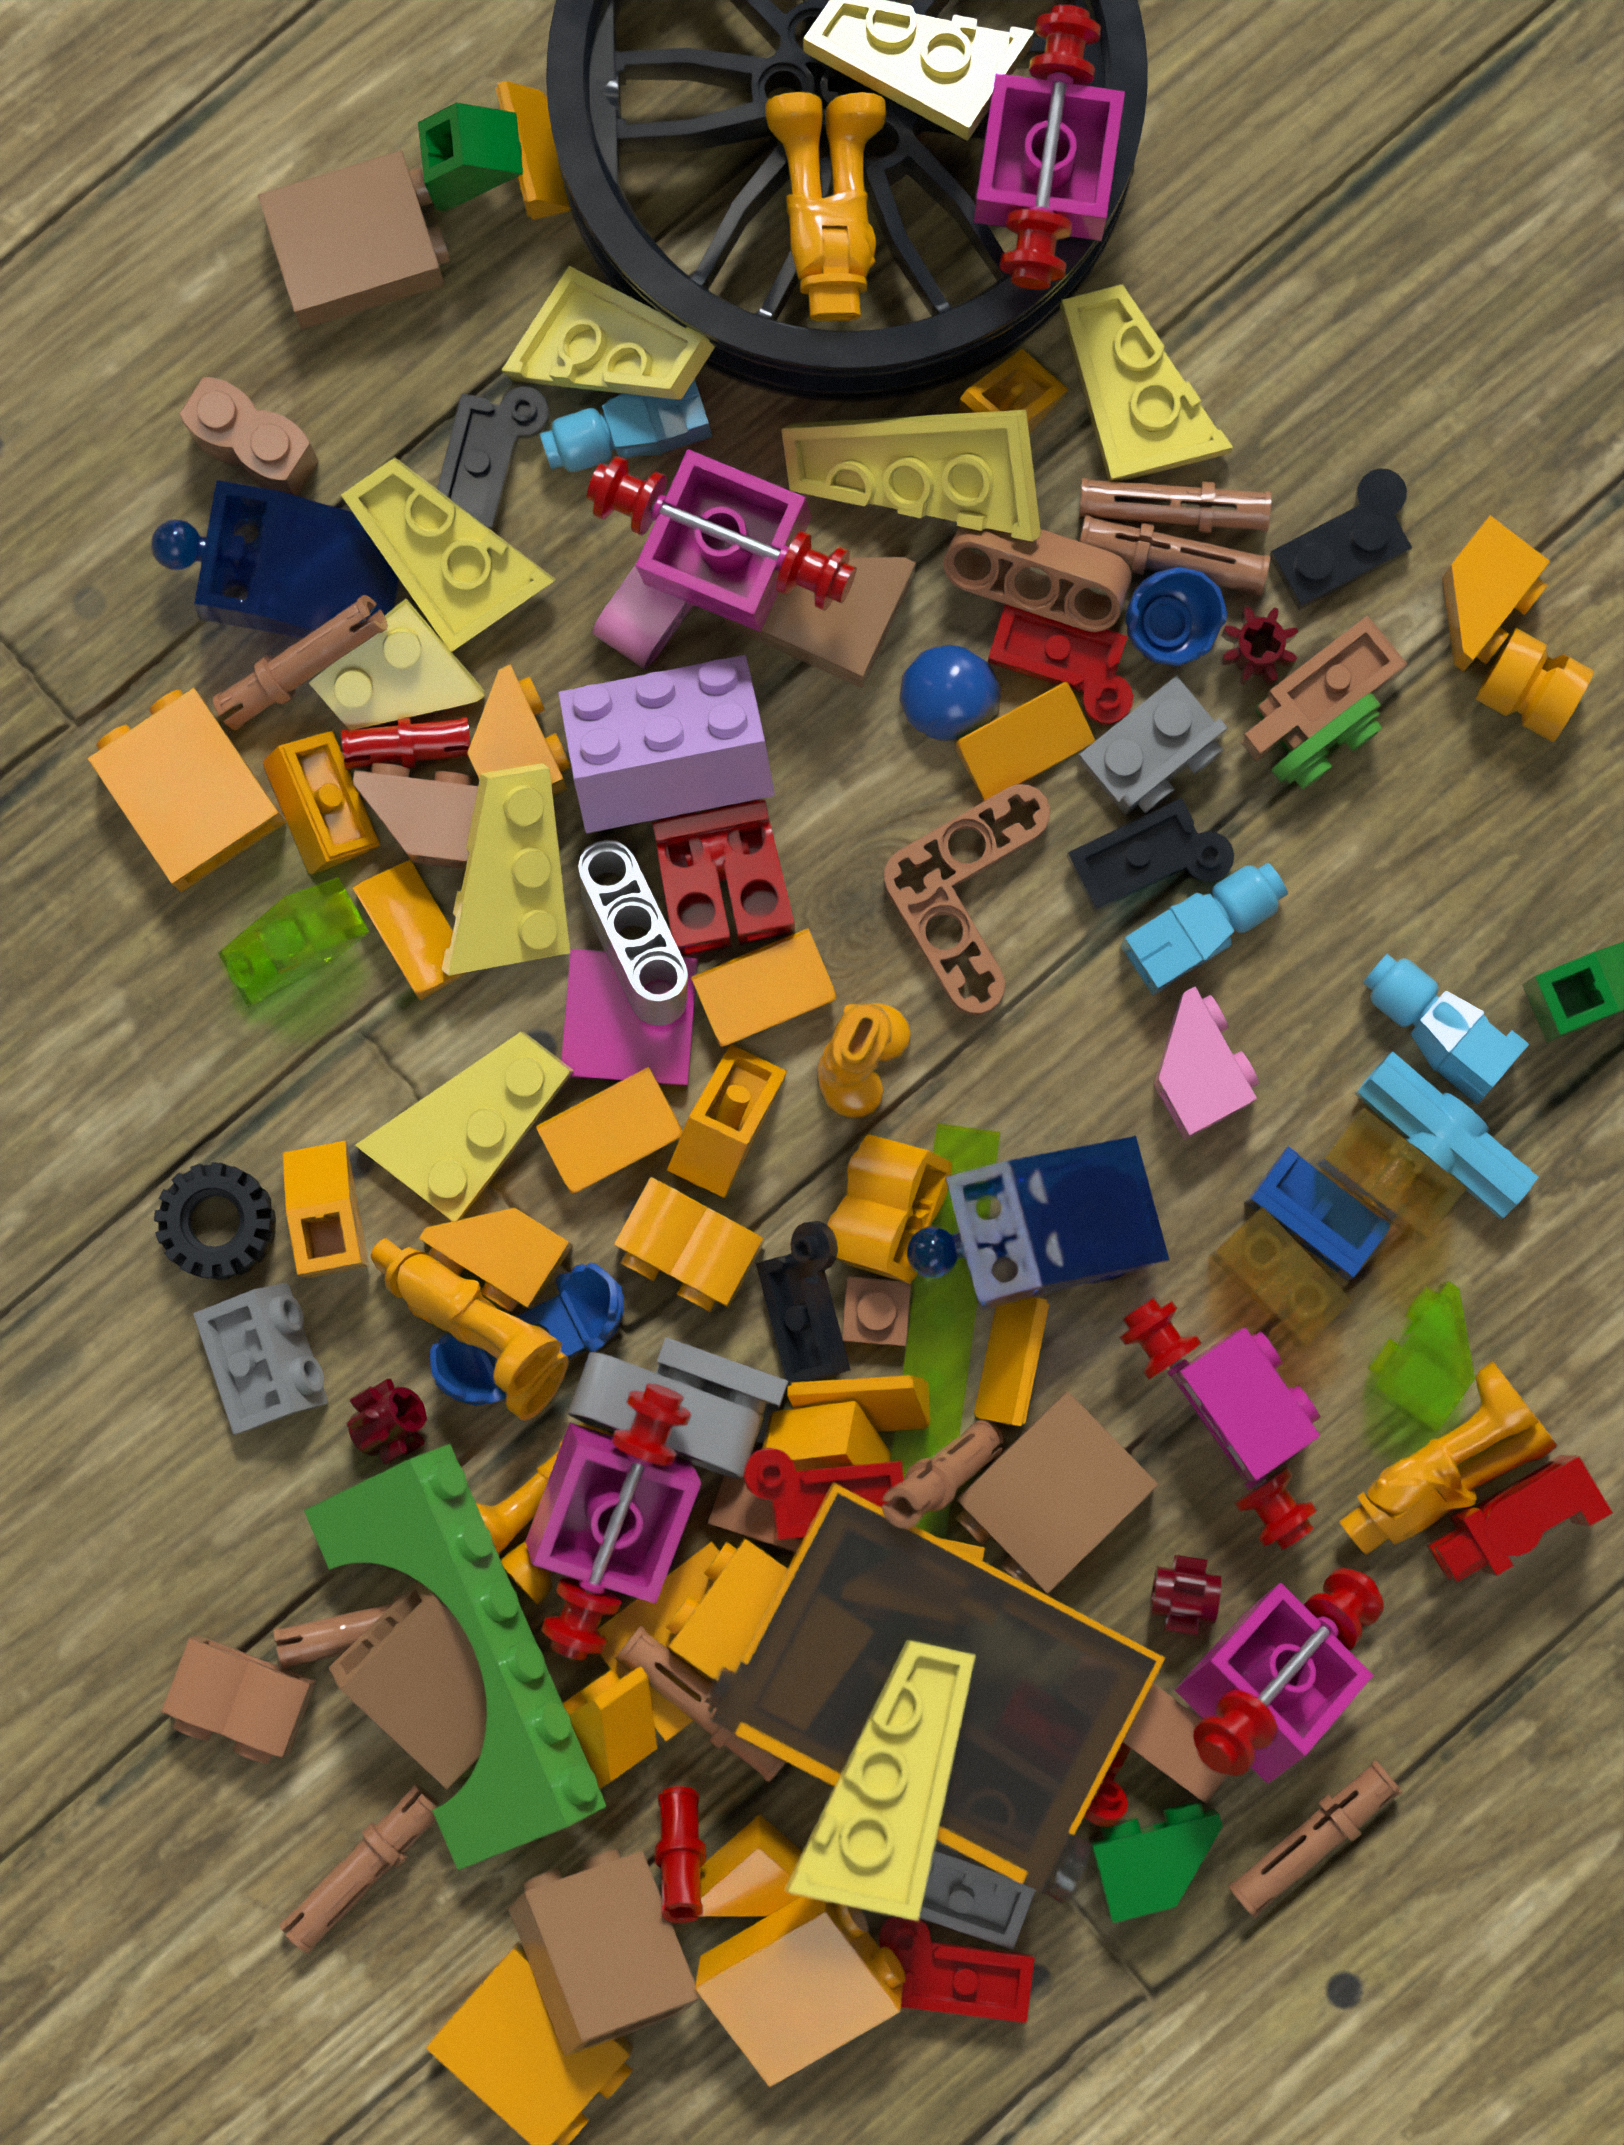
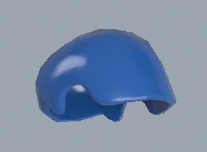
M1176 567L1154 573L1137 587L1126 610V633L1132 646L1150 662L1178 667L1199 659L1211 650L1220 629L1227 621V609L1220 587L1203 572Z
M954 645L937 646L921 652L903 673L899 701L908 722L919 732L925 733L929 738L949 741L960 739L992 722L999 712L1001 686L992 666L969 649Z

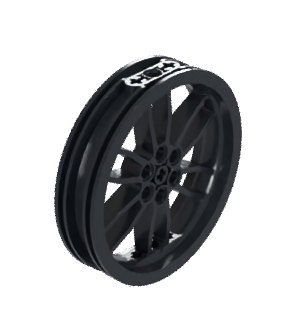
M556 0L547 50L546 86L548 111L565 192L581 237L596 265L612 288L660 312L674 323L684 328L689 327L706 336L715 348L703 366L732 380L779 395L828 402L885 400L932 390L958 381L1000 360L1024 344L1061 311L1060 305L1062 300L1073 297L1092 272L1116 227L1125 203L1131 177L1134 175L1135 158L1141 139L1147 100L1148 62L1146 38L1138 0H1068L1070 5L1087 10L1090 13L1089 18L1097 22L1101 27L1099 41L1085 46L1083 59L1094 66L1095 73L1094 80L1084 86L1125 91L1102 240L1071 236L1057 240L1054 256L1066 263L1065 276L1062 279L1051 281L1050 287L1042 290L1016 286L1011 282L1012 275L1001 270V256L1005 252L987 224L974 223L976 205L971 197L916 138L918 134L924 131L950 135L956 134L804 53L797 45L798 40L808 33L829 0H803V3L792 8L787 14L780 11L770 0H730L775 49L776 53L769 58L694 48L616 52L615 22L625 0ZM913 0L909 6H912L915 14L936 18L950 0ZM1033 37V45L1017 69L1029 68L1030 60L1034 56L1045 54V39ZM626 80L693 81L751 93L752 102L690 120L627 125L626 119H621L620 86L626 85ZM780 87H788L796 92L811 93L820 97L823 113L820 139L828 142L825 111L828 104L840 96L838 88L850 87L852 88V93H874L881 96L885 100L886 117L883 128L872 138L885 137L896 145V150L886 157H874L864 150V189L868 193L869 202L893 259L931 317L900 326L861 331L820 330L778 322L779 315L799 282L791 251L762 307L755 314L733 305L709 291L746 225L790 179L787 156L781 142L734 199L698 268L689 275L661 250L643 227L627 201L620 186L619 152H693L767 136L776 138L767 124L765 103L768 101L769 93ZM990 109L971 137L986 139ZM831 155L819 159L822 198L832 196L834 192ZM905 175H909L955 219L997 280L996 283L980 294L956 307H953L946 301L905 232L890 189L891 185L900 181Z

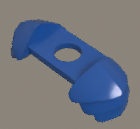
M596 1263L576 1265L571 1273H562L556 1277L555 1283L559 1295L516 1317L530 1325L546 1329L551 1336L562 1343L560 1351L568 1356V1360L587 1350L589 1352L599 1350L617 1332L624 1314V1295L622 1294V1287ZM451 1333L444 1334L438 1343L432 1345L430 1349L432 1376L435 1379V1384L446 1395L456 1401L474 1406L497 1403L506 1398V1392L499 1388L493 1380L494 1369L498 1359L490 1353L474 1345L459 1342Z

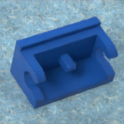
M1289 1146L1283 1151L1244 1202L1345 1280L1355 1277L1390 1229V1223L1364 1206L1300 1157Z

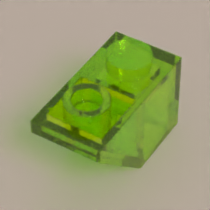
M339 877L284 896L220 950L218 955L247 1006L251 1007L336 960L367 935L369 930Z
M1450 1281L1440 1283L1435 1291L1426 1285L1418 1293L1404 1314V1317L1412 1322L1398 1343L1389 1337L1367 1366V1369L1375 1375L1366 1388L1428 1432H1438L1475 1380L1460 1289Z

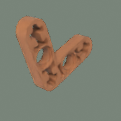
M1017 784L1004 789L900 849L889 858L884 869L883 884L888 897L950 1002L959 1012L968 1016H982L993 1011L1003 997L1005 979L1000 967L953 888L1035 842L1043 835L1050 820V806L1043 793L1030 785ZM1017 799L1022 806H1028L1033 803L1037 807V811L1031 819L1033 828L1025 831L1020 823L1013 824L1003 830L1000 835L1008 844L997 848L992 829L980 817L991 813L992 821L995 825L1009 816L1011 811L1010 801ZM962 829H971L977 832L983 838L985 844V851L982 857L972 863H961L955 860L948 849V842L955 832ZM933 844L937 845L941 863L954 875L943 880L941 878V871L937 868L923 878L922 883L925 890L916 894L910 886L900 890L895 884L901 877L900 865L909 862L912 868H921L931 862L933 857L925 849ZM939 915H949L955 918L962 928L960 942L955 947L947 950L932 946L925 934L928 922ZM970 946H974L979 956L968 958L967 961L973 973L978 978L988 974L993 981L986 991L989 999L982 1003L975 996H969L964 999L960 995L959 990L965 986L966 981L958 965L950 973H946L941 963L958 959Z

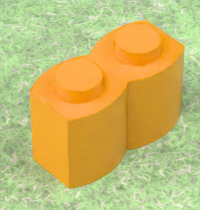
M867 1134L848 1164L847 1195L843 1198L837 1210L831 1215L827 1224L837 1239L838 1252L836 1260L851 1267L910 1284L924 1261L930 1240L931 1223L939 1213L946 1198L951 1180L952 1162L930 1150Z
M650 1177L614 1245L626 1252L620 1264L653 1282L659 1271L682 1283L676 1293L677 1295L710 1312L715 1302L727 1308L730 1307L765 1240L740 1224Z

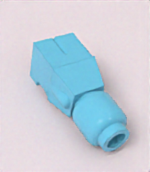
M695 379L681 400L622 393L619 396L610 398L606 404L602 405L603 414H599L596 409L588 408L555 419L552 423V430L540 433L551 470L564 466L569 472H577L605 463L610 460L612 450L615 449L618 456L625 458L662 455L664 452L712 437Z
M1269 863L1264 864L1258 869L1254 866L1246 865L1214 885L1212 896L1211 894L1203 896L1200 893H1195L1181 903L1169 907L1167 911L1126 936L1120 947L1152 996H1154L1174 981L1195 968H1200L1205 962L1230 947L1232 943L1230 936L1234 930L1239 933L1248 932L1273 916L1278 911V900L1288 895V891L1279 874Z
M1386 954L1363 981V984L1372 990L1370 999L1378 1009L1401 1027H1407L1411 1024L1415 1026L1410 1034L1433 1071L1435 1072L1436 1070L1477 1105L1529 1045L1513 1030L1507 1036L1502 1034L1488 1022L1487 1017L1483 1014L1484 1011L1445 991L1439 997L1437 995L1439 991L1438 983L1409 959L1403 958L1396 961L1389 954Z

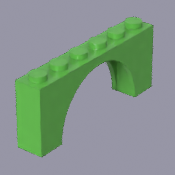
M451 1444L406 1460L304 1510L329 1570L351 1563H373L388 1566L410 1575L435 1593L449 1608L465 1631L474 1649L482 1673L486 1694L487 1721L483 1748L476 1767L465 1785L454 1797L432 1810L457 1870L566 1828L607 1807L597 1785L596 1777L590 1769L571 1725L569 1714L561 1702L546 1667L543 1654L536 1644L518 1602L517 1594L511 1586L492 1542L491 1534L482 1519L467 1484L464 1471L457 1461Z

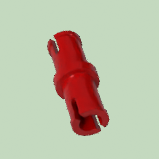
M467 717L411 724L410 718L397 719V726L341 730L345 770L355 767L372 766L375 763H402V767L415 768V761L465 756V758L469 757L467 752L470 747V735Z
M685 1786L666 1788L663 1790V1794L659 1793L658 1795L661 1841L654 1847L655 1864L662 1871L661 1916L665 1920L674 1923L696 1921L699 1919L698 1915L702 1916L704 1914L701 1902L700 1867L706 1862V1844L699 1839V1793L695 1789Z

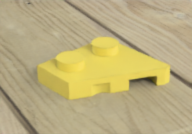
M404 599L385 615L388 624L387 630L376 634L309 679L308 682L349 730L478 702L485 696L484 689L456 656L449 651L444 642L407 599Z

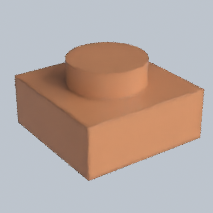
M847 1277L842 1333L843 1342L906 1347L911 1283Z

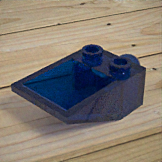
M216 480L206 537L200 536L196 528L190 523L180 519H172L160 524L155 529L151 538V551L154 558L167 569L183 570L193 565L196 561L202 562L194 602L199 620L304 638L354 604L363 595L369 596L377 605L369 610L370 615L359 623L380 609L385 616L395 605L399 578L354 513L285 492ZM245 524L255 526L259 531L257 538L251 543H245L243 536L235 535L240 526ZM233 585L243 586L248 591L245 600L226 597L224 593Z
M1136 1136L1008 1160L947 1176L945 1178L960 1232L950 1234L940 1227H925L911 1237L907 1246V1258L910 1266L916 1273L927 1278H939L948 1274L954 1268L958 1259L966 1257L977 1300L982 1310L1170 1261ZM987 1198L997 1200L1001 1204L999 1216L996 1219H981L977 1214V1208L981 1201ZM1002 1260H1010L1017 1265V1275L1011 1281L999 1282L994 1278V1267Z

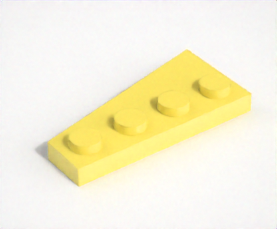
M1026 410L791 423L781 429L790 491L864 507L868 504L898 509V514L922 518L925 515L955 521L957 526L979 531L988 528L1012 533V538L1032 542L1041 536Z
M911 1640L906 1641L787 1883L785 1891L918 1921L975 1655Z

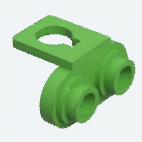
M1369 693L1293 751L1283 741L1281 745L1288 755L1271 769L1272 773L1280 783L1287 780L1291 784L1296 781L1302 790L1306 789L1333 767L1326 758L1330 753L1328 749L1338 743L1341 746L1346 743L1354 752L1383 729L1376 720L1380 715L1377 709L1381 704L1372 693ZM1263 699L1261 702H1259V703L1257 704L1256 708H1255V711H1256L1257 715L1261 718V720H1263L1264 717H1263V715L1258 711L1257 707H1258V705H1259L1260 703H1262L1265 699Z

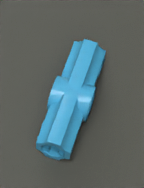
M1393 1051L1373 1070L1355 1092V1095L1363 1103L1367 1104L1382 1120L1389 1123L1405 1137L1404 1144L1421 1162L1444 1178L1450 1176L1499 1219H1503L1517 1206L1539 1178L1528 1166L1512 1155V1152L1504 1148L1487 1133L1489 1127L1470 1107L1449 1093H1440Z

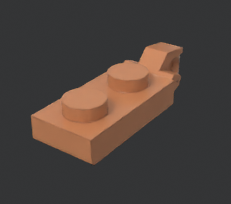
M1366 616L1269 691L1267 698L1257 707L1264 719L1244 734L1245 739L1241 741V744L1256 762L1283 741L1293 751L1369 693L1374 694L1405 670L1407 663L1372 620Z

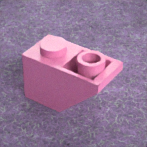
M1196 987L1185 991L1178 1000L1154 1082V1087L1184 1140L1251 1105L1257 1100L1252 1088L1259 1085L1257 1075L1245 1054L1239 1051L1233 1055L1221 1032L1228 1029V1024L1217 1002L1211 995L1202 999Z

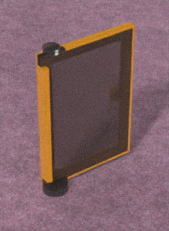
M832 1483L735 1670L732 1671L722 1666L715 1676L705 1697V1702L715 1707L709 1719L748 1742L835 1786L907 1640L975 1655L936 1840L1020 1884H1024L1060 1903L1064 1902L1077 1885L1091 1851V1844L1074 1834L1165 1658L915 1525L910 1528H899L891 1524L886 1519L881 1507Z

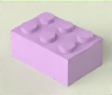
M746 655L558 692L573 778L586 833L775 796L765 738Z

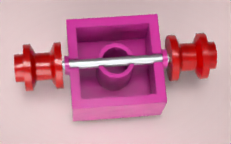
M1072 5L1054 6L1051 8V13L1043 14L1036 19L1035 32L1046 40L1045 54L1034 56L1030 60L1029 73L1034 78L995 73L974 223L1007 227L1018 235L1016 250L1006 252L1001 256L1000 268L1005 273L1012 275L1011 282L1014 285L1027 289H1047L1050 287L1051 281L1062 279L1065 276L1066 263L1054 256L1057 240L1071 236L1101 241L1107 218L1125 91L1084 86L1094 80L1095 73L1094 66L1083 59L1085 46L1099 41L1101 27L1097 22L1089 18L1090 13L1087 10Z
M689 449L686 451L667 496H664L667 484L666 475L654 472L645 481L629 475V462L620 456H616L609 466L602 463L599 464L593 473L586 497L594 502L593 515L595 517L605 520L614 511L631 517V531L641 536L649 530L653 521H655L636 563V568L644 585L758 632L762 631L778 592L787 595L796 586H800L814 592L815 607L826 611L833 600L842 604L851 589L857 568L848 564L850 551L838 547L827 556L812 549L811 535L805 532L812 516L806 497Z
M1153 1297L1122 1319L1129 1330L1119 1337L1124 1345L1140 1344L1150 1359L1143 1371L1148 1380L1171 1366L1166 1371L1167 1374L1175 1381L1242 1480L1248 1481L1244 1485L1248 1490H1251L1235 1501L1234 1505L1239 1512L1254 1510L1265 1525L1258 1537L1264 1547L1276 1541L1281 1550L1286 1549L1314 1529L1308 1518L1317 1509L1312 1502L1297 1504L1286 1487L1293 1474L1288 1467L1281 1469L1269 1478H1267L1266 1474L1321 1436L1313 1425L1315 1421L1321 1418L1320 1414L1301 1387L1287 1388L1275 1370L1283 1362L1273 1345L1262 1332L1251 1335L1246 1327L1231 1332L1191 1361L1181 1360L1182 1357L1202 1343L1196 1335L1181 1337L1171 1322L1178 1309L1173 1301L1160 1307Z
M648 1383L644 1391H630L626 1403L636 1412L630 1429L616 1430L613 1436L571 1422L568 1425L525 1541L532 1565L573 1577L561 1578L559 1580L556 1591L566 1602L561 1615L545 1618L541 1628L542 1632L551 1639L550 1648L561 1655L577 1660H585L588 1653L598 1654L603 1652L607 1640L597 1630L602 1615L616 1614L621 1605V1600L605 1588L652 1603L657 1602L701 1485L692 1462L676 1457V1451L667 1443L673 1426L688 1425L692 1415L688 1409L681 1406L684 1397L674 1390Z
M1336 1569L1324 1581L1323 1593L1312 1595L1304 1605L1280 1582L1238 1618L1179 1684L1175 1691L1203 1718L1193 1731V1741L1198 1756L1206 1767L1216 1773L1230 1776H1241L1251 1767L1269 1784L1305 1757L1374 1676L1349 1651L1360 1641L1362 1626L1374 1624L1384 1610L1383 1598L1376 1583L1369 1576L1352 1569Z

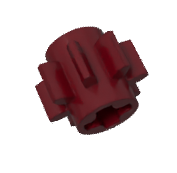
M1249 606L1245 607L1241 614L1243 624L1241 630L1234 626L1225 625L1221 636L1226 641L1234 643L1233 649L1228 650L1222 656L1220 662L1222 665L1235 663L1243 671L1240 676V684L1242 685L1249 681L1251 675H1263L1265 682L1272 686L1277 680L1276 664L1279 663L1285 667H1293L1298 658L1293 652L1285 650L1286 644L1296 637L1298 630L1297 628H1287L1285 630L1276 621L1279 612L1278 608L1274 607L1267 617L1255 618ZM1257 634L1269 639L1266 646L1268 651L1262 655L1261 659L1249 654L1252 648L1250 642L1255 640Z
M387 1378L374 1387L366 1388L350 1399L352 1406L357 1412L346 1423L352 1442L362 1453L369 1456L380 1454L383 1464L387 1465L400 1456H406L425 1443L422 1436L417 1432L428 1421L425 1406L420 1397L411 1389L406 1387L395 1388L392 1380Z
M1174 1555L1173 1568L1156 1567L1151 1591L1150 1614L1166 1617L1164 1630L1197 1636L1199 1622L1215 1624L1220 1604L1222 1576L1206 1573L1208 1562L1206 1559Z

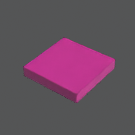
M571 949L561 1060L574 1070L569 1078L620 1082L649 1067L659 1085L688 1087L696 994L691 976L697 974L698 959L682 957L688 973V1000L685 1011L679 1019L671 1024L657 1026L647 1024L634 1013L605 951ZM657 979L648 982L643 988L651 994L660 995L668 993L674 986L666 980Z

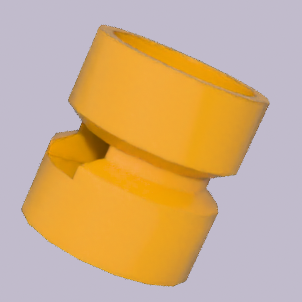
M1515 628L1493 663L1475 700L1504 716L1515 711L1520 713L1522 726L1551 742H1555L1593 677L1594 670L1565 654L1554 659L1548 657L1547 644Z

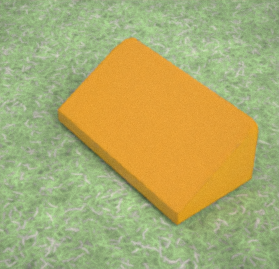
M510 81L497 83L498 87L495 89L500 110L516 112L523 167V174L518 176L527 216L531 217L532 220L571 211L552 135L547 96L538 89Z
M1064 682L956 741L955 750L982 799L985 801L1004 789L1022 784L1081 752L1094 743L1095 739L1068 682Z
M333 731L279 745L263 760V766L309 874L322 872L377 849L380 846L358 790L353 784L350 771L345 770L344 757Z
M411 860L352 887L420 1001L468 973L448 976L442 971L445 950L450 948L453 930Z
M808 928L691 976L719 1046L722 1047L837 999L830 977Z
M649 1067L536 1126L564 1183L572 1194L679 1139L683 1132L674 1111Z
M1007 1293L1000 1294L997 1298L974 1408L975 1417L978 1419L1015 1427H1021L1025 1424L1050 1304L1047 1303V1299Z
M905 1375L791 1383V1386H787L788 1398L793 1409L856 1401L877 1432L925 1429L930 1425L928 1381H924V1378Z

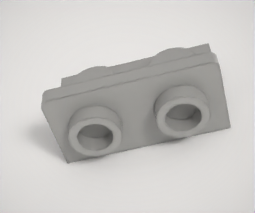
M1175 676L1082 751L1077 759L1125 817L1138 806L1147 814L1174 792L1175 789L1169 783L1171 779L1187 766L1194 774L1198 773L1224 751L1218 741L1223 738L1228 727L1220 718L1214 721L1178 676Z
M287 1283L253 1289L193 1313L234 1435L327 1403L328 1400L323 1387V1371L318 1361L313 1357L303 1327L302 1309L298 1301L293 1297L290 1286Z
M665 1337L657 1359L658 1368L656 1373L764 1416L756 1442L763 1444L769 1416L773 1411H779L788 1381Z
M935 1840L919 1918L1013 1950L1036 1889L1025 1883L1020 1884L946 1844Z

